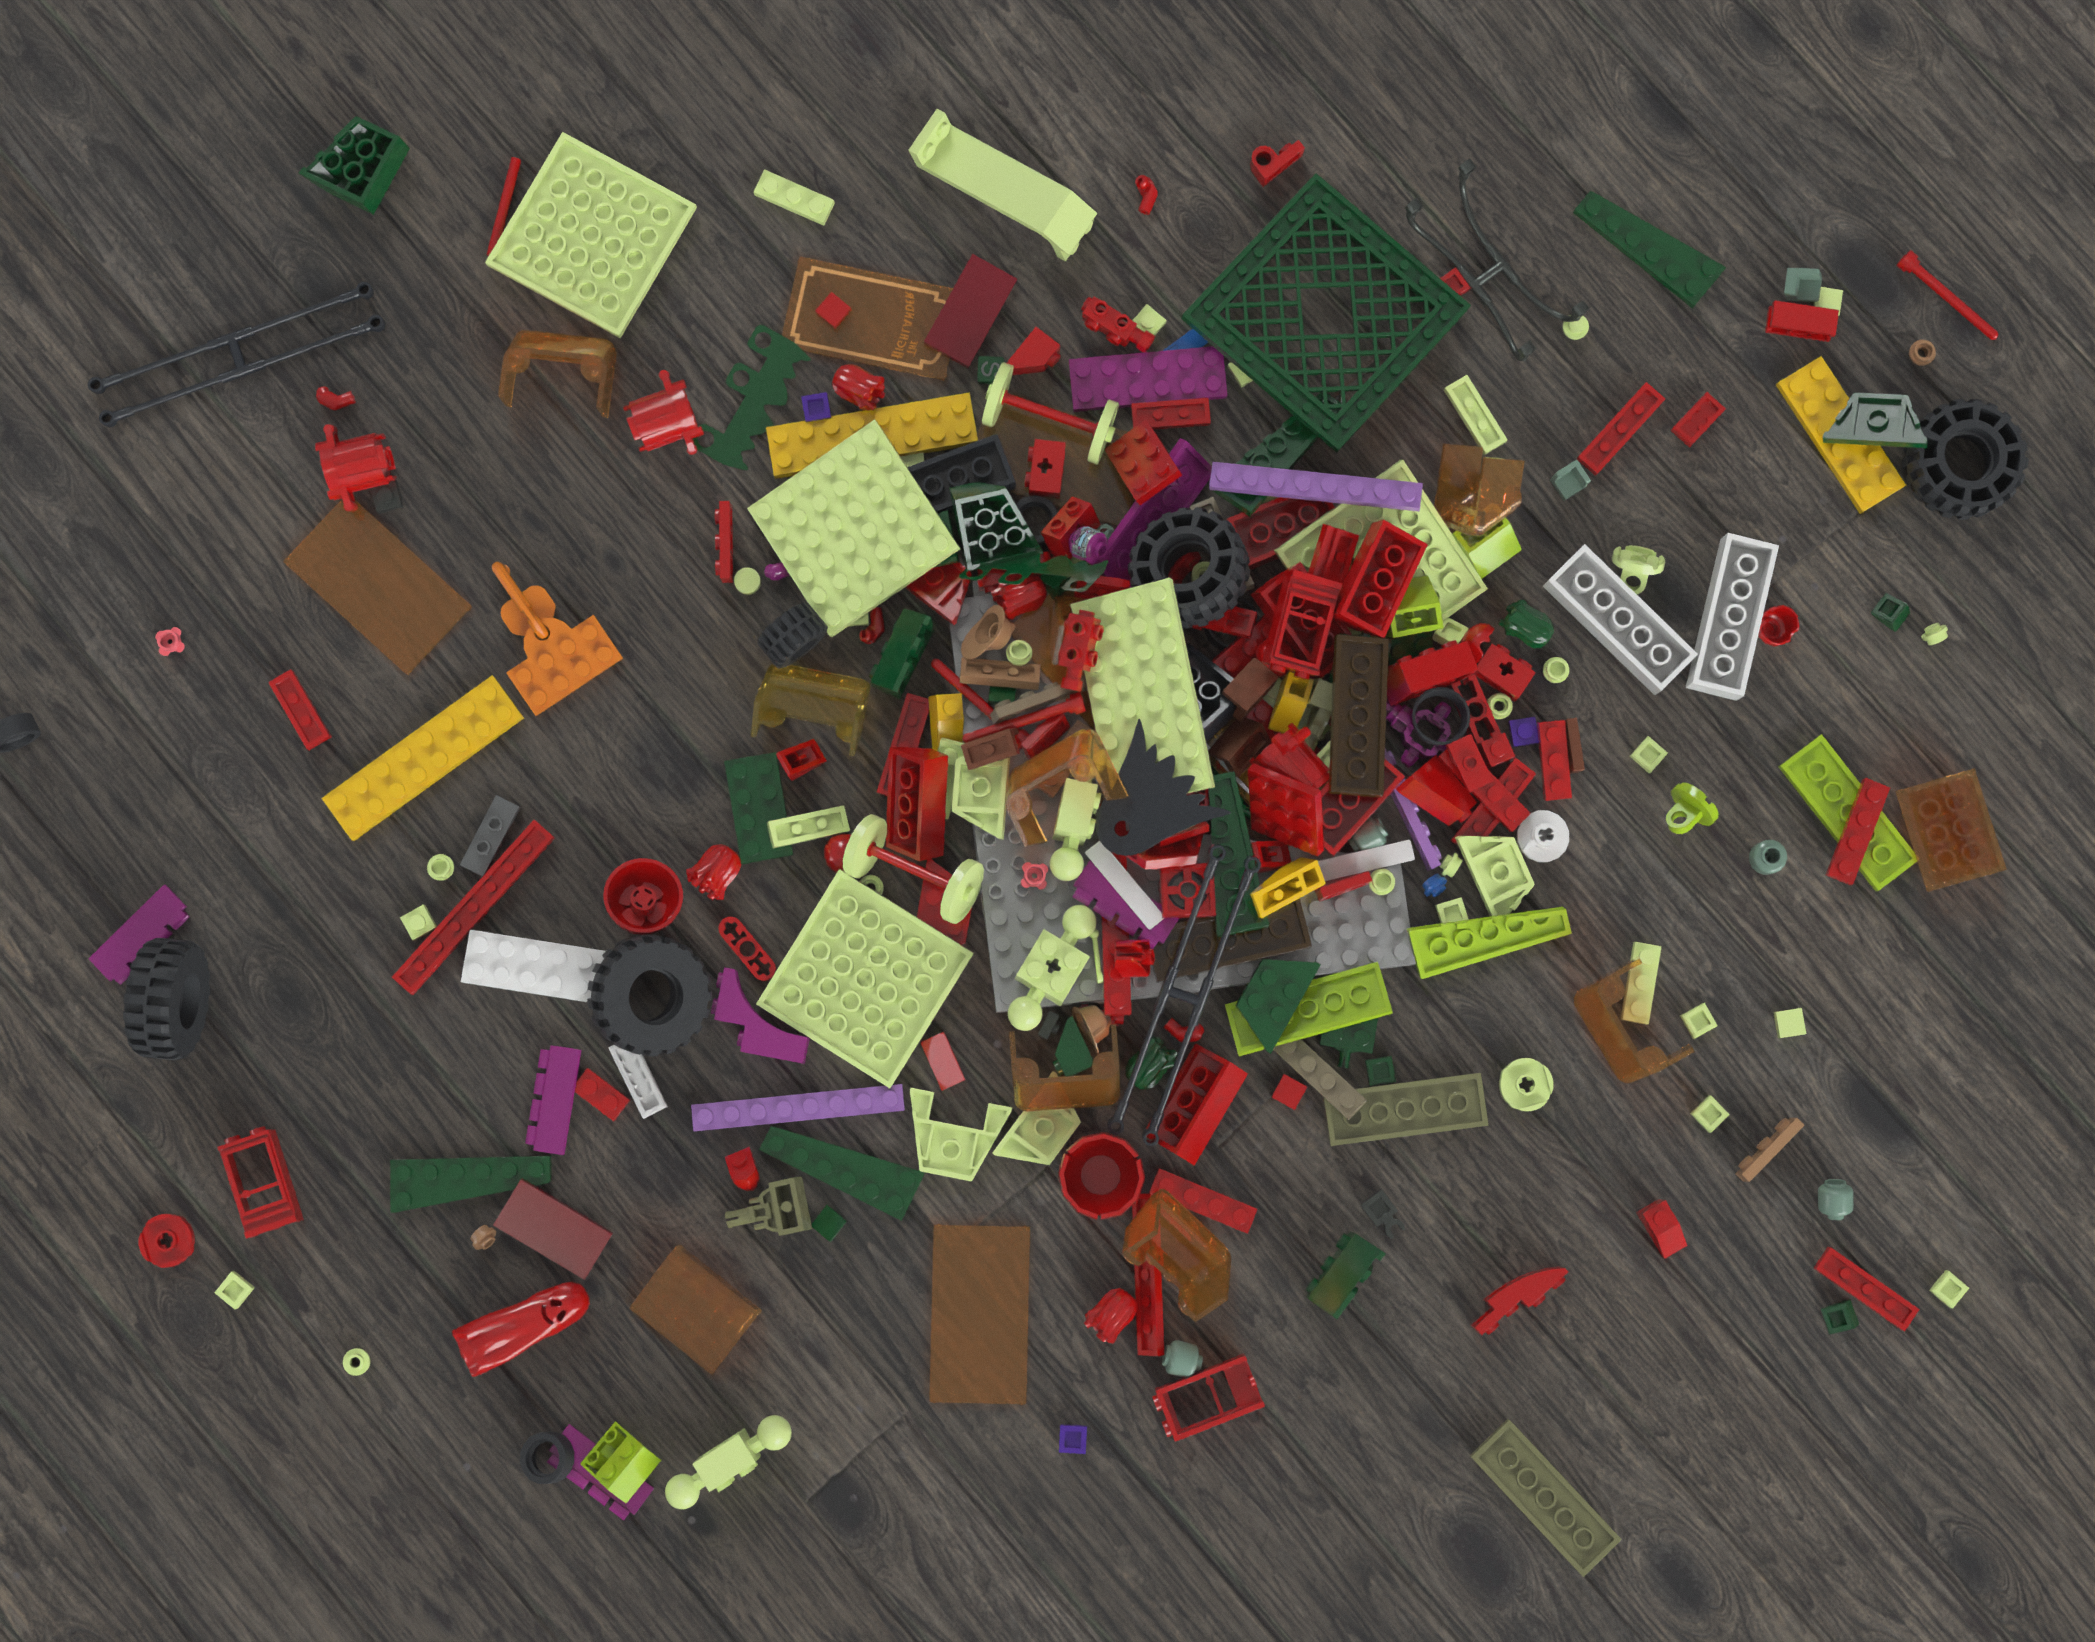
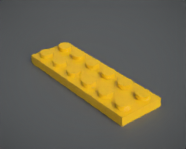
M1822 356L1776 384V387L1860 514L1906 486L1881 446L1823 443V434L1825 431H1829L1835 423L1836 416L1847 406L1849 397Z

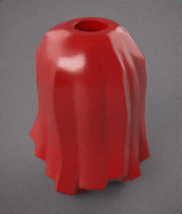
M843 365L834 374L832 386L835 393L842 399L858 406L863 411H873L876 409V404L879 402L878 398L883 399L885 396L884 377L875 376L857 365Z
M1030 574L1021 584L999 583L995 590H991L993 601L997 602L1004 609L1005 617L1013 620L1020 614L1040 608L1047 597V591L1041 578Z
M713 845L704 853L696 865L686 869L687 880L695 888L699 885L698 891L700 893L708 892V898L724 900L726 888L734 880L741 868L740 857L726 845Z
M1112 1289L1104 1295L1092 1310L1085 1314L1086 1321L1084 1325L1087 1328L1093 1327L1095 1331H1098L1096 1336L1102 1342L1107 1341L1113 1344L1118 1334L1134 1319L1137 1313V1301L1124 1289Z

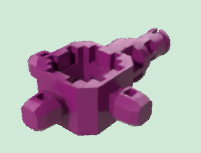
M1387 699L1386 720L1391 723V727L1402 733L1400 735L1402 745L1409 749H1406L1401 756L1400 762L1411 767L1419 759L1417 756L1422 759L1433 758L1438 751L1442 753L1446 749L1445 745L1448 744L1434 745L1429 750L1414 742L1413 738L1409 736L1414 729L1412 724L1413 710L1405 704L1402 706L1398 703L1390 706ZM1443 701L1440 702L1433 709L1434 713L1428 709L1415 712L1416 723L1420 719L1427 720L1439 729L1442 734L1437 741L1445 742L1451 734L1450 725L1444 721L1451 712V707Z

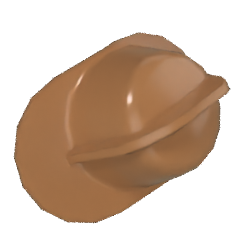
M1000 605L990 607L967 633L961 646L963 657L974 659L986 650H1000L1008 643L1016 626L1005 617L1004 609Z
M1095 1005L1080 1009L1074 1006L1072 1008V1016L1081 1035L1093 1047L1096 1054L1099 1055L1097 1044L1109 1034L1110 1016H1104V1012Z

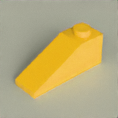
M962 693L929 696L932 749L938 751L941 738L963 743L964 716Z
M1300 857L1279 868L1250 895L1259 918H1264L1326 883L1318 861Z

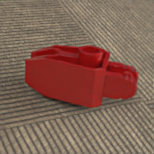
M1149 939L1115 940L1114 968L1121 976L1148 977L1150 975V965H1154L1155 961L1154 950L1150 949Z

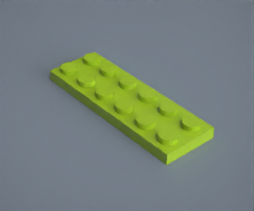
M1821 734L1778 767L1838 843L1861 784ZM1882 811L1859 868V871L1875 891L1881 890L1920 860Z
M1374 962L1312 980L1276 1046L1393 1014L1379 963ZM1238 1001L1225 1004L1238 1055L1243 1056L1264 1050L1263 1045L1252 1032L1248 1022L1235 1006Z

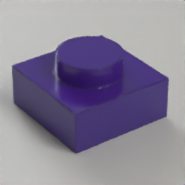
M827 392L801 396L805 422L831 418Z
M1535 717L1508 721L1512 747L1539 743Z
M1060 1424L1059 1453L1086 1454L1087 1426Z

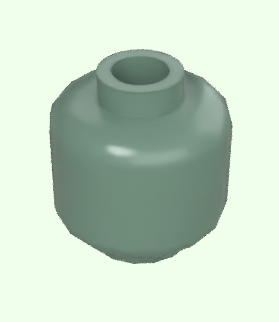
M1370 816L1350 838L1349 843L1355 852L1384 846L1387 842L1386 836L1389 833L1378 817L1374 819Z
M1775 840L1761 841L1755 844L1749 853L1751 867L1763 875H1770L1780 871L1787 861V852L1784 846Z
M1825 1180L1824 1184L1818 1188L1819 1211L1828 1215L1830 1220L1844 1219V1216L1850 1214L1854 1209L1852 1187L1847 1185L1845 1180Z
M1174 1340L1170 1345L1165 1346L1162 1366H1165L1168 1374L1188 1378L1195 1371H1200L1203 1356L1199 1355L1197 1345Z

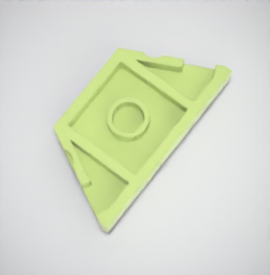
M964 755L957 758L955 763L952 812L998 839L1004 840L1010 757L973 770H968Z
M1511 836L1455 837L1490 917L1510 914L1512 910L1515 911L1521 903L1522 897L1527 895L1535 885L1515 838Z
M1052 1071L993 1151L995 1156L1050 1165L1074 1133L1081 1121L1056 1072Z

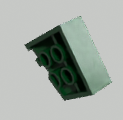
M974 482L949 488L962 559L968 570L971 571L976 568L1044 554L1005 486Z
M905 608L893 626L890 640L885 642L880 655H882L879 664H875L869 674V678L872 679L870 682L872 687L899 700L934 632L931 617Z
M1351 1231L1348 1235L1342 1234L1335 1245L1338 1248L1333 1257L1327 1256L1320 1267L1323 1272L1318 1279L1314 1277L1305 1289L1308 1292L1306 1295L1307 1299L1336 1319L1339 1318L1359 1289L1356 1287V1284L1358 1282L1362 1284L1371 1275L1374 1267L1372 1265L1373 1261L1376 1258L1381 1261L1386 1254Z

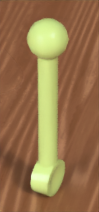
M1095 929L1090 937L1093 942L1097 984L1103 983V975L1097 939L1099 931Z

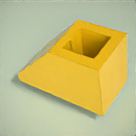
M1292 672L1285 676L1279 687L1268 729L1283 734L1289 730L1288 725L1290 723L1298 727L1308 704L1314 680L1296 678Z

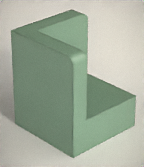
M1787 268L1784 290L1787 301L1818 302L1822 283L1820 270Z
M1578 460L1573 461L1556 472L1550 479L1563 501L1586 488L1591 482Z

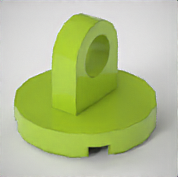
M1682 782L1681 784L1678 783L1671 790V796L1676 803L1666 815V822L1671 832L1676 834L1687 833L1697 822L1710 826L1718 819V810L1715 804L1712 802L1708 804L1705 801L1707 796L1697 787ZM1677 817L1687 818L1686 821L1681 824H1676L1673 822L1674 819H1676Z

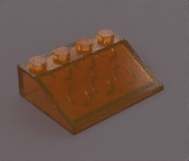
M1975 768L1895 791L1927 892L2007 870Z
M681 1245L676 1246L629 1308L711 1375H713L762 1312L760 1308Z

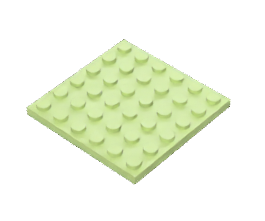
M562 132L485 263L492 269L621 338L697 206L691 201Z
M875 419L747 508L807 602L828 626L827 633L830 637L844 630L961 549Z
M1399 460L1376 477L1377 479L1418 483L1404 460ZM1423 489L1420 512L1340 503L1274 550L1286 569L1301 562L1305 569L1309 571L1322 526L1326 524L1359 535L1350 565L1351 568L1371 523L1386 520L1428 544L1413 578L1429 576L1440 602L1442 621L1488 589ZM1347 627L1352 635L1361 634L1360 631Z
M839 869L756 1005L888 1088H891L974 952Z

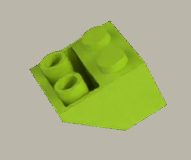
M1495 503L1452 534L1481 579L1522 550L1510 522Z
M1428 575L1412 578L1387 631L1386 637L1396 638L1444 628L1440 602Z
M615 1421L580 1465L607 1490L627 1503L661 1460Z

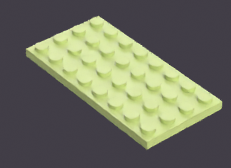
M1166 578L1071 604L1073 614H1079V610L1094 612V618L1100 619V625L1104 627L1102 639L1096 641L1095 651L1098 652L1097 664L1095 667H1091L1090 672L1084 671L1099 748L1104 757L1103 767L1108 792L1126 758L1138 719L1141 720L1144 730L1146 752L1154 744L1156 745L1157 756L1155 764L1168 756L1174 755L1175 768L1172 778L1184 775L1195 776L1188 793L1215 787L1173 580ZM1081 624L1079 626L1078 633L1082 630Z

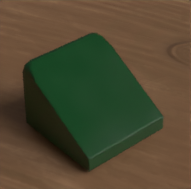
M1042 574L1040 578L1051 598L1056 601L1067 591L1063 590L1062 587L1071 577Z
M1885 593L1871 611L1872 616L1894 632L1899 629L1910 614L1907 603L1888 593Z
M989 686L988 704L996 705L1007 699L1014 702L1016 688Z
M826 1205L812 1223V1228L831 1243L848 1220Z
M1851 1299L1821 1308L1829 1335L1855 1329L1859 1325Z

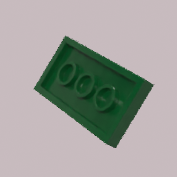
M776 752L724 761L741 864L794 856L792 844L772 848L767 827L768 821L787 818Z

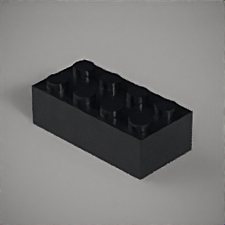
M998 434L907 467L938 514L943 511L954 512L949 489L952 487L977 482L1005 486L1008 491L1016 489V482Z

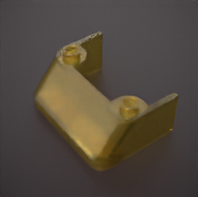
M772 664L766 671L754 701L751 737L756 738L761 724L768 727H777L784 723L786 717L835 726L836 735L845 742H851L849 756H855L863 730L870 695V683L860 678L793 665L778 669Z

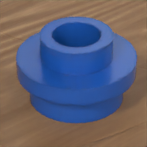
M1439 874L1433 875L1422 885L1425 890L1424 894L1427 897L1431 895L1437 897L1445 891L1447 879Z

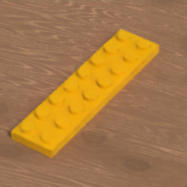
M970 392L876 408L873 411L864 410L831 416L830 419L812 422L800 421L766 427L774 478L794 476L874 419L878 422L900 457L959 448L978 441Z
M492 675L329 792L322 800L350 839L355 841L516 725L524 717Z

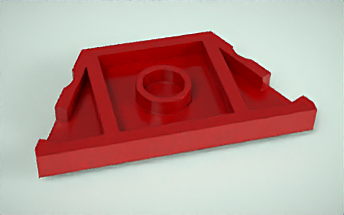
M958 562L932 568L905 588L951 624L955 625L958 621L970 580L959 578V575L966 567ZM968 571L966 575L972 577L971 572Z
M1130 830L1117 831L1115 833L1118 836H1126ZM1204 833L1161 848L1157 843L1141 853L1126 857L1145 870L1196 864Z
M932 859L927 860L926 869L949 880L951 879L952 874ZM923 880L917 918L961 945L966 944L972 908L964 919L957 924L942 919L940 911L945 889Z

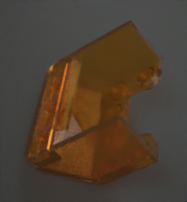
M1165 1189L1158 1190L1149 1198L1126 1227L1122 1254L1130 1264L1140 1266L1146 1260L1150 1265H1154L1159 1269L1167 1281L1172 1282L1179 1288L1178 1306L1181 1312L1197 1322L1228 1300L1231 1255L1227 1247Z

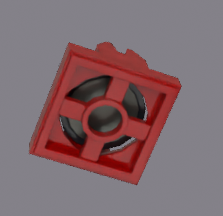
M1207 863L1159 868L1160 881L1158 892L1162 918L1190 917L1203 882L1201 877L1204 879L1203 874ZM1214 876L1213 879H1210L1197 917L1216 916Z

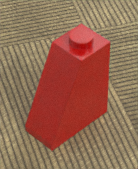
M1437 755L1396 788L1400 794L1448 826L1456 820L1460 823L1465 821L1473 814L1470 809L1477 803L1454 774L1437 758Z

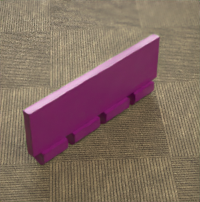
M1089 860L1073 885L1077 888L1072 896L1074 899L1087 907L1093 899L1096 900L1097 903L1093 908L1094 912L1108 921H1111L1115 914L1119 915L1120 917L1115 925L1132 936L1139 928L1142 932L1138 939H1149L1150 948L1154 949L1158 941L1162 944L1165 942L1179 918H1164L1149 930L1091 860ZM1150 898L1151 901L1156 905V907L1161 911V904Z
M164 884L89 960L109 981L114 979L121 985L130 974L131 966L128 964L135 960L136 953L143 947V944L155 938H169L173 933L167 926L170 925L173 929L177 930L190 917L184 911L187 906Z
M550 1045V1050H540L538 1068L546 1069V1074H536L533 1094L542 1095V1100L532 1099L529 1120L538 1121L537 1126L528 1125L525 1144L534 1145V1151L565 1155L582 1050Z
M568 1424L562 1434L567 1437L573 1446L574 1465L566 1477L582 1490H584L589 1482L594 1484L588 1491V1494L604 1506L610 1498L614 1499L615 1501L609 1510L623 1521L630 1512L635 1515L654 1487L644 1481L627 1503L623 1502L580 1465L596 1443ZM553 1444L549 1450L553 1454L547 1463L557 1469L559 1453L557 1447Z

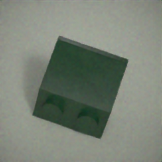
M1073 1016L1067 1019L1055 1052L1057 1060L1052 1061L1058 1075L1064 1074L1066 1079L1095 1065Z

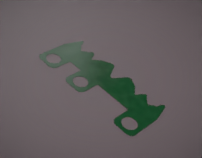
M758 325L748 340L749 348L767 357L760 372L758 373L742 363H736L726 378V384L745 395V398L725 433L723 434L707 424H701L699 427L702 426L703 431H709L713 434L714 443L710 447L705 448L699 445L698 437L693 438L700 452L724 465L742 470H748V467L742 461L741 452L755 448L750 436L763 434L767 431L766 427L774 426L763 406L786 405L787 388L783 378L792 379L796 377L792 363L799 362L800 360L811 361V358L796 343L764 325ZM761 332L768 333L771 336V344L767 348H759L755 344L757 334ZM738 370H744L749 374V382L745 386H737L733 381V375Z
M1039 554L976 568L983 571L981 575L976 577H968L966 573L970 570L966 568L959 575V578L980 580L992 568L1007 570L998 579V582L1014 585L1021 584L1031 573L1066 576L1071 578L1062 587L1063 590L1083 592L1104 573L1108 560L1089 566L1086 560L1072 564L1069 558L1059 555L1041 563ZM1010 574L1022 575V578L1017 581H1007L1005 579ZM1075 581L1087 582V585L1082 588L1074 589L1070 587V584Z

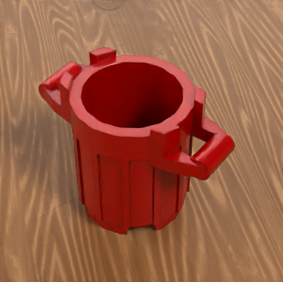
M662 370L659 373V378L663 381L664 390L631 401L629 405L623 406L624 411L631 409L633 415L627 418L634 440L642 439L644 446L638 447L640 452L645 450L651 451L684 439L687 445V452L690 455H694L697 453L698 447L695 445L693 438L704 435L702 426L698 427L684 390L687 388L684 380L672 383L670 373Z
M331 424L324 426L323 431L326 434L327 441L315 443V449L319 451L323 474L330 490L327 491L330 500L342 499L344 509L354 512L358 509V505L355 502L353 492L386 485L390 481L396 480V476L390 475V470L396 469L390 446L383 447L381 439L386 438L383 433H372L340 441L336 426Z
M1293 723L1288 725L1289 730L1281 734L1279 732L1271 739L1273 743L1264 748L1255 759L1253 757L1249 760L1251 765L1262 766L1317 789L1329 781V768L1304 741L1310 736V729L1303 727L1298 730Z

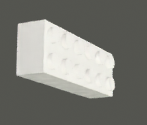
M1727 533L1720 539L1694 649L1698 655L1691 662L1686 688L1735 701L1744 696L1779 545Z
M1585 544L1543 585L1564 608L1654 695L1661 692L1698 655Z
M470 930L461 982L587 1002V999L591 998V991L587 990L589 980L593 981L596 974L592 970L596 963L601 964L604 959L602 955L606 951Z

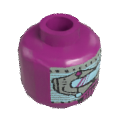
M1088 526L1080 527L1069 538L1070 552L1076 559L1086 560L1089 564H1096L1108 552L1107 537L1101 531Z

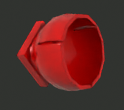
M1106 1132L1082 1136L1066 1150L1068 1154H1063L1058 1170L1061 1193L1077 1213L1096 1220L1099 1215L1100 1220L1121 1216L1138 1201L1145 1181L1141 1158H1136L1139 1156V1153L1126 1139Z

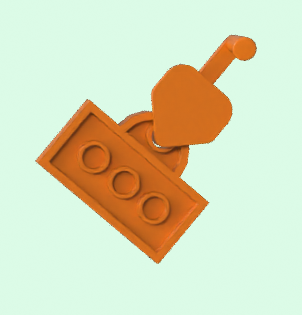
M500 562L492 564V571L511 597L502 606L501 617L513 634L525 636L524 650L528 657L506 673L535 716H538L624 659L594 615L571 629L565 622L554 618L556 606L544 588L531 586L521 592L510 576V568Z

